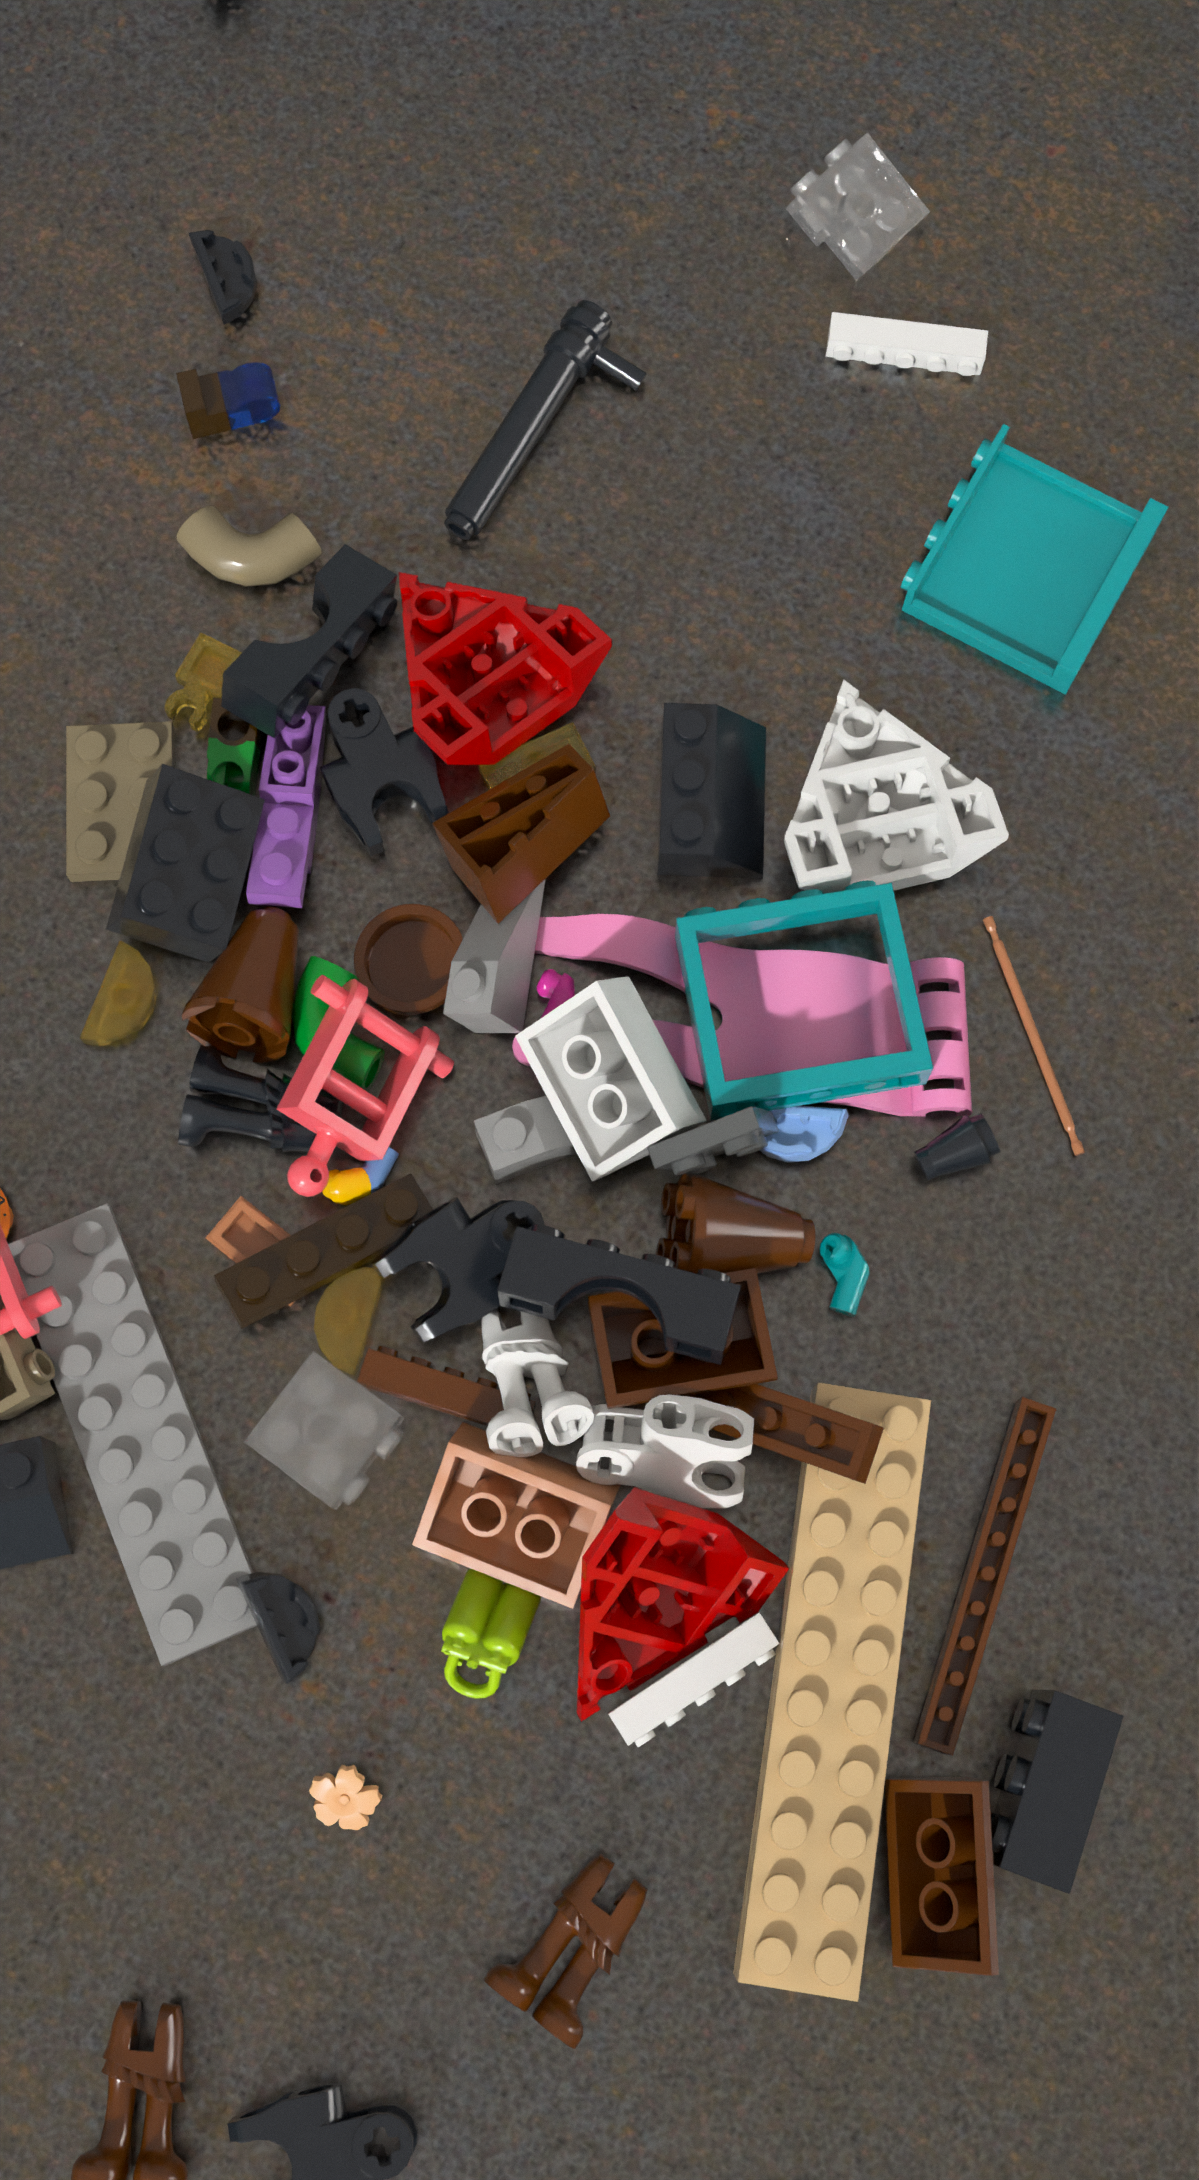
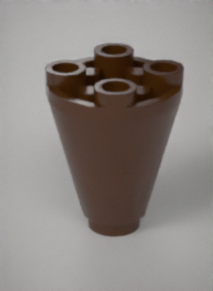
M684 1174L677 1183L667 1182L663 1188L661 1211L664 1216H668L666 1238L659 1239L656 1255L672 1260L677 1269L697 1274L698 1269H712L728 1273L756 1268L758 1274L792 1268L798 1262L808 1263L812 1258L815 1247L814 1223L811 1219L802 1218L796 1211L696 1174Z

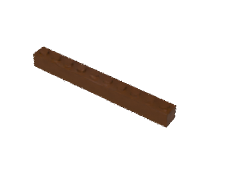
M1024 1397L1018 1399L1015 1403L913 1743L946 1755L953 1756L1056 1408Z

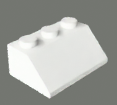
M629 976L595 981L515 1035L591 1181L605 1177L649 1155L647 1147L695 1129L707 1121Z

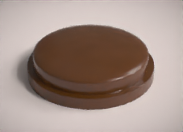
M403 904L389 908L373 918L358 938L354 952L356 977L359 978L360 983L368 988V997L376 1005L389 1012L402 1015H416L429 1012L445 1003L451 962L463 937L455 923L447 915L433 907L421 904Z

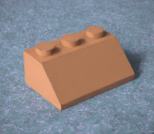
M462 1422L448 1442L412 1545L573 1609L581 1590L582 1556L607 1522L620 1484L601 1485L583 1478L577 1471L576 1466L541 1452L528 1457L495 1454L489 1448L485 1430Z

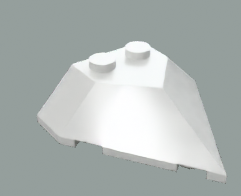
M843 680L830 721L827 722L803 786L793 820L790 821L784 837V844L799 889H818L823 894L844 891L845 887L850 884L868 880L874 881L876 885L892 883L893 891L942 880L950 878L1008 839L1009 834L991 787L977 777L972 781L949 764L950 757L883 709L879 712L859 697V690Z

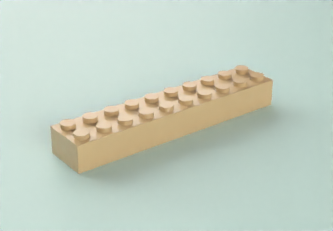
M817 1383L811 1390V1403L883 1427L884 1430L866 1484L801 1462L788 1559L789 1570L786 1574L778 1642L780 1644L777 1645L733 1974L739 1983L858 2002L931 1400Z

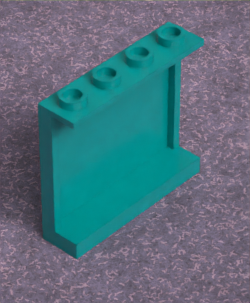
M1003 424L993 441L985 438L979 446L971 463V467L977 470L970 482L961 478L948 503V507L954 510L947 522L941 519L935 522L924 544V547L930 550L923 563L914 560L910 565L900 588L907 591L902 611L1066 695L1169 507L1150 498L1143 512H1140L1005 444L1010 427Z

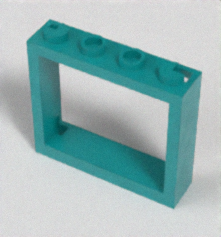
M859 881L848 885L844 891L823 894L821 890L810 889L794 894L790 900L770 903L766 898H755L742 902L735 909L716 912V909L713 907H701L687 912L684 917L676 918V947L710 1121L718 1120L751 1106L772 1111L926 1085L933 1070V1065L892 883L876 885L874 881ZM877 914L907 1051L725 1082L698 943Z

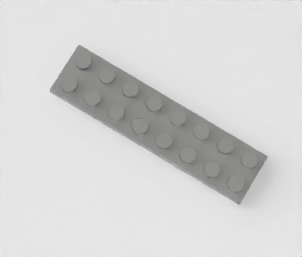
M108 1203L8 1244L28 1297L49 1286H53L60 1297L61 1307L37 1318L40 1332L36 1335L42 1351L50 1357L54 1365L55 1376L53 1380L161 1666L171 1664L256 1627L257 1624L236 1578L254 1572L112 1207Z

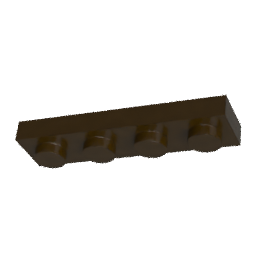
M410 1173L214 1275L215 1283L239 1326L243 1329L375 1259L400 1237L408 1225L433 1209Z

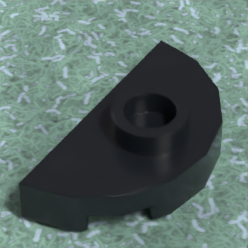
M211 230L190 232L189 237L222 322L225 325L240 317L253 301L257 281L252 257L243 244L237 240L233 242L228 238L215 236L214 231Z
M255 1572L236 1578L281 1679L288 1684L304 1671L309 1663L307 1659L314 1649L316 1635L320 1631L316 1606L302 1587L280 1574Z

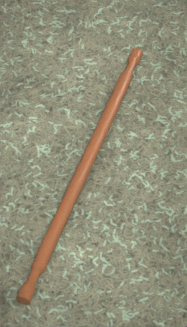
M989 916L983 919L986 930L992 937L995 953L1063 1127L1069 1134L1072 1150L1075 1156L1084 1154L1085 1150L1081 1141L1077 1138L1074 1122L1007 951L996 931V923L993 916Z

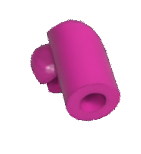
M548 969L542 974L537 985V992L540 996L550 1000L541 1018L575 996L574 979L567 973L560 975L555 970Z

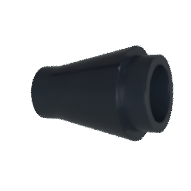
M982 1113L971 1118L965 1114L927 1145L914 1151V1154L927 1180L930 1181L941 1175L991 1163L990 1157L1001 1151L990 1126Z

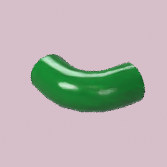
M316 956L310 957L299 979L293 1001L292 1021L295 1043L303 1056L330 1006L311 994L315 981L321 975L328 977L341 987L352 979L359 981V978L351 972ZM350 1032L332 1069L369 1092L382 1067L385 1051L383 1048L369 1043Z

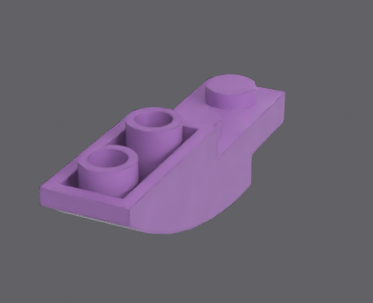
M308 705L304 715L296 724L288 723L275 738L267 736L259 785L260 798L265 799L254 841L246 890L248 904L302 908L307 874H311L322 780L320 766H323L326 708L324 706Z

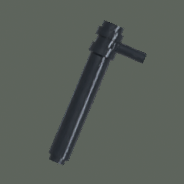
M582 300L578 302L576 307L569 308L561 319V330L553 332L545 344L543 359L445 510L447 518L444 524L457 537L469 540L472 535L480 534L578 378L581 379L587 375L593 364L636 391L641 386L647 373L605 347L610 338L609 329L612 326V320L609 314L599 305L588 300Z

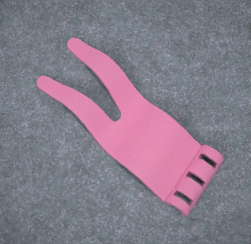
M619 914L540 917L534 953L568 959L601 961L624 966L649 974L685 992L675 941V927L650 919ZM713 942L698 943L710 1006L717 1008L722 1015V1023L715 1032L725 1082L907 1051L888 964L857 956L822 951L749 950ZM926 958L910 962L925 1032L947 1030L951 1031L952 1040L927 1041L933 1070L928 1080L953 1079L954 1089L925 1090L924 1085L821 1103L859 1107L897 1116H926L929 1112L940 1110L956 1111V1116H964L965 1114L970 1116L972 1114L964 963L953 958ZM932 982L949 983V991L920 993V986ZM653 1020L685 1081L704 1088L692 1027L673 1022ZM515 1037L512 1044L515 1058L521 1064L530 1066Z

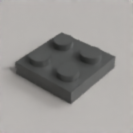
M751 1106L651 1145L647 1149L655 1169L673 1170L675 1176L684 1173L699 1174L716 1167L717 1163L714 1157L726 1153L727 1156L736 1154L737 1157H741L767 1147L768 1143L765 1137L775 1134L779 1130L771 1111Z

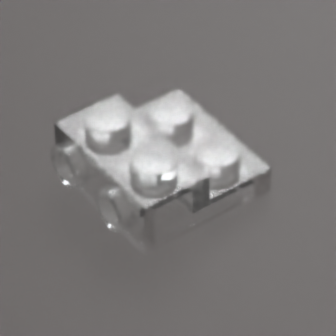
M868 133L853 146L847 138L844 139L823 159L829 166L824 173L818 176L812 169L790 189L795 199L786 207V210L816 247L825 241L855 280L868 271L930 213L929 209Z
M313 1351L244 1442L336 1511L342 1502L351 1506L363 1492L370 1481V1478L364 1473L378 1455L385 1460L398 1445L404 1435V1432L398 1427L404 1418L358 1382L353 1381Z

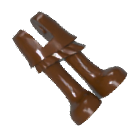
M602 1854L593 1858L580 1871L577 1877L561 1890L563 1896L553 1903L558 1909L556 1914L530 1951L516 1964H497L493 1966L483 1978L498 1994L522 2011L527 2012L544 1979L573 1937L578 1936L581 1942L579 1948L554 1986L543 1997L531 2014L542 2027L573 2049H576L583 2037L584 2027L577 2013L580 1999L598 1968H601L610 1975L613 1954L620 1957L623 1942L642 1909L648 1890L636 1878H633L624 1891L617 1896L613 1903L614 1906L608 1914L592 1903L591 1900L597 1892L601 1891L607 1876L615 1864Z
M120 2002L112 2023L110 2038L102 2056L106 2059L101 2072L108 2075V2098L101 2138L95 2148L80 2155L75 2161L71 2180H130L131 2136L137 2089L146 2093V2108L141 2147L135 2164L133 2180H188L186 2164L174 2153L172 2147L173 2103L186 2102L179 2083L186 2082L183 2069L184 2023L181 2005L162 2003L155 2029L154 2050L139 2051L137 2049L141 2028V2002Z

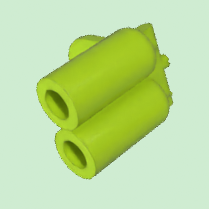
M469 1569L466 1572L442 1629L444 1644L441 1652L448 1655L444 1674L448 1684L456 1692L475 1699L487 1698L496 1692L501 1683L502 1673L506 1674L508 1667L515 1664L520 1657L541 1602V1596L509 1583L503 1584V1581L473 1569ZM466 1660L469 1668L476 1669L478 1665L486 1667L485 1674L489 1676V1680L484 1684L470 1683L459 1675L457 1666H462L463 1661Z

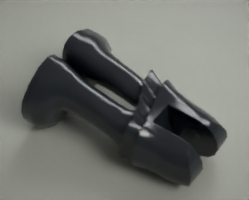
M200 1045L190 1077L189 1087L191 1092L209 1095L222 1094L266 1104L268 1111L263 1113L246 1110L187 1094L181 1116L179 1145L194 1147L200 1145L208 1132L224 1131L269 1141L271 1149L283 1148V1152H308L317 1134L277 1110L292 1080L291 1077L283 1073L281 1079L268 1068L265 1079L236 1071L223 1064L220 1052L215 1048ZM321 1089L315 1102L335 1115L341 1116L344 1103Z

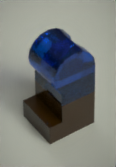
M247 363L238 366L233 371L225 370L198 376L196 369L176 373L185 415L193 439L262 423L272 419L280 411V401L273 372L270 366L264 363Z

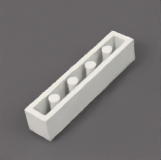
M832 312L826 357H832L840 361H865L873 365L882 363L896 365L900 368H923L932 372H956L964 376L980 375L986 358L988 331Z
M757 1613L609 1712L608 1715L627 1745L629 1746L635 1742L637 1747H640L656 1736L652 1729L664 1721L669 1727L686 1716L683 1710L686 1706L695 1701L699 1707L716 1695L713 1688L723 1681L730 1686L746 1675L743 1670L744 1667L753 1661L760 1666L775 1656L776 1653L773 1648L780 1643L761 1614Z

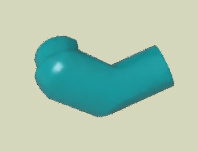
M831 1233L822 1239L819 1248L824 1262L837 1281L829 1308L839 1314L855 1317L869 1277V1265L856 1243L850 1237L839 1233Z

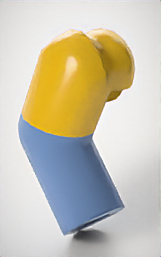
M388 1147L382 1160L365 1161L363 1166L342 1171L337 1169L330 1170L328 1185L322 1191L323 1195L330 1198L335 1204L346 1206L376 1192L383 1187L399 1153Z

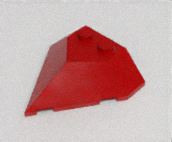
M398 572L414 732L447 765H495L576 706L612 647V639L577 607L558 604L555 610L528 604L527 597L447 582L445 587L420 583L417 575Z
M634 1487L614 1510L582 1556L577 1715L582 1722L601 1710L597 1704L601 1698L617 1692L625 1685H627L629 1691H632L708 1644L709 1642L705 1634L729 1619L735 1617L740 1624L758 1613L789 1570L786 1563L719 1513Z

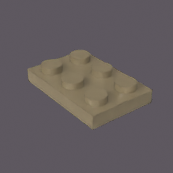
M172 721L66 726V876L70 882L120 879L146 780L162 764L175 768V728Z

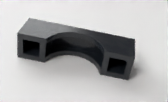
M344 544L315 576L312 610L318 616L323 626L312 636L293 643L278 644L254 640L223 672L221 707L272 738H275L288 723L296 724L304 715L309 700L318 690L326 691L332 685L343 662L348 657L354 659L361 653L373 629L377 625L383 627L390 621L398 604V600L394 598L397 574Z
M532 1225L531 1230L516 1227L497 1290L500 1306L556 1320L571 1302L583 1295L607 1290L622 1292L644 1303L655 1315L663 1333L666 1351L721 1365L741 1285L730 1283L731 1278L728 1275L712 1269H698L697 1274L675 1268V1263L672 1260L655 1254H643L641 1259L620 1254V1249L616 1245L602 1240L589 1239L586 1244L564 1239L565 1234L546 1225Z

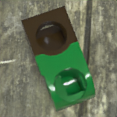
M213 697L207 749V779L255 796L262 738L266 733L221 707L222 698Z

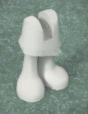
M498 1308L482 1318V1357L486 1364L485 1369L493 1373L497 1378L504 1408L503 1411L498 1412L491 1418L486 1429L489 1448L495 1454L515 1457L534 1456L543 1449L542 1436L531 1409L524 1377L534 1378L542 1406L543 1426L551 1444L565 1446L574 1442L586 1433L593 1424L594 1412L586 1397L577 1392L565 1391L560 1376L566 1373L569 1363L562 1358L563 1348L555 1339L548 1319L521 1312L522 1325L506 1329Z

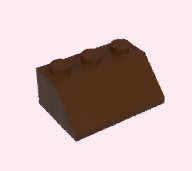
M756 1268L724 1273L731 1278L730 1283L741 1285L721 1365L666 1351L663 1333L657 1318L644 1303L635 1297L617 1291L588 1296L589 1317L607 1409L647 1403L652 1398L660 1395L688 1396L776 1381L778 1376Z
M928 1776L885 1779L893 1967L988 1976L999 1975L989 1781L973 1777Z

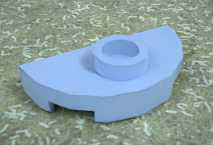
M795 1106L772 1110L771 1112L779 1132L765 1137L768 1146L760 1151L767 1157L787 1163L809 1161L827 1152L841 1137L849 1116L847 1109Z

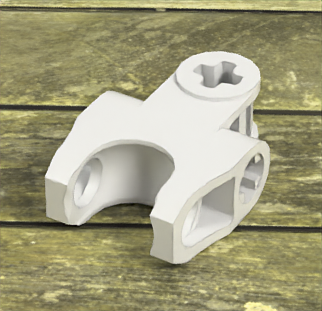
M660 1395L652 1398L646 1404L644 1410L624 1407L607 1409L606 1404L592 1406L594 1422L587 1432L583 1434V1446L579 1450L576 1459L577 1471L583 1478L601 1485L620 1484L635 1486V1488L700 1508H728L742 1502L745 1466L737 1460L751 1455L754 1418L744 1411L702 1398L679 1395ZM606 1419L614 1420L613 1432L604 1431ZM726 1424L736 1428L740 1432L741 1437L733 1441H725L710 1437L709 1431L714 1426ZM601 1457L610 1458L609 1469H600ZM702 1474H721L729 1478L733 1485L725 1490H714L704 1484L701 1476Z

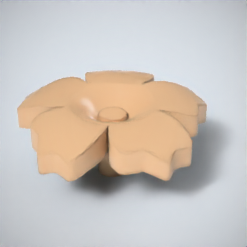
M342 1764L336 1778L330 1773H325L323 1776H314L309 1792L316 1799L313 1806L316 1818L327 1826L335 1824L339 1819V1826L342 1829L359 1830L367 1826L369 1823L368 1815L374 1813L375 1807L382 1798V1794L379 1793V1786H363L365 1777L358 1773L355 1765L346 1766Z

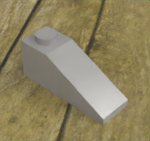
M545 880L499 924L483 905H480L451 962L443 1014L475 1033H520L523 1031Z
M547 1096L527 1100L474 1120L476 1136L496 1185L577 1154Z

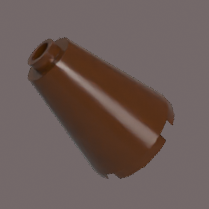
M264 907L249 912L228 942L227 948L222 951L186 1003L182 1013V1021L188 1019L186 1031L202 1045L213 1047L220 1054L236 1058L239 1049L253 1052L255 1056L252 1062L261 1063L277 1061L286 1054L291 1037L299 929L287 912L276 907Z

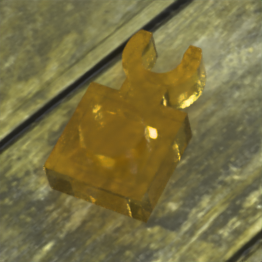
M200 632L175 673L178 684L184 686V689L173 692L166 700L165 712L168 718L174 720L180 709L192 707L195 710L188 722L192 730L196 732L201 730L208 719L206 708L210 700L213 701V697L222 698L223 672L242 652Z

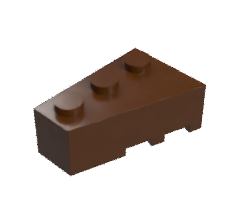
M567 744L432 824L451 868L499 924L610 817V813L594 769L570 744Z

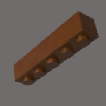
M378 1346L377 1351L368 1348L357 1380L360 1386L487 1427L491 1418L504 1410L501 1393L497 1389L498 1383L478 1377L477 1382H473L463 1378L464 1372L450 1367H445L443 1372L430 1368V1361L412 1356L411 1360L407 1361L397 1357L398 1351L384 1346ZM527 1392L531 1409L534 1414L536 1408V1401L530 1400L531 1394Z

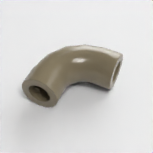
M207 506L192 514L177 533V541L198 564L220 580L246 587L276 584L302 571L322 555L321 548L312 533L293 513H288L272 527L261 533L247 534L231 526L214 506Z

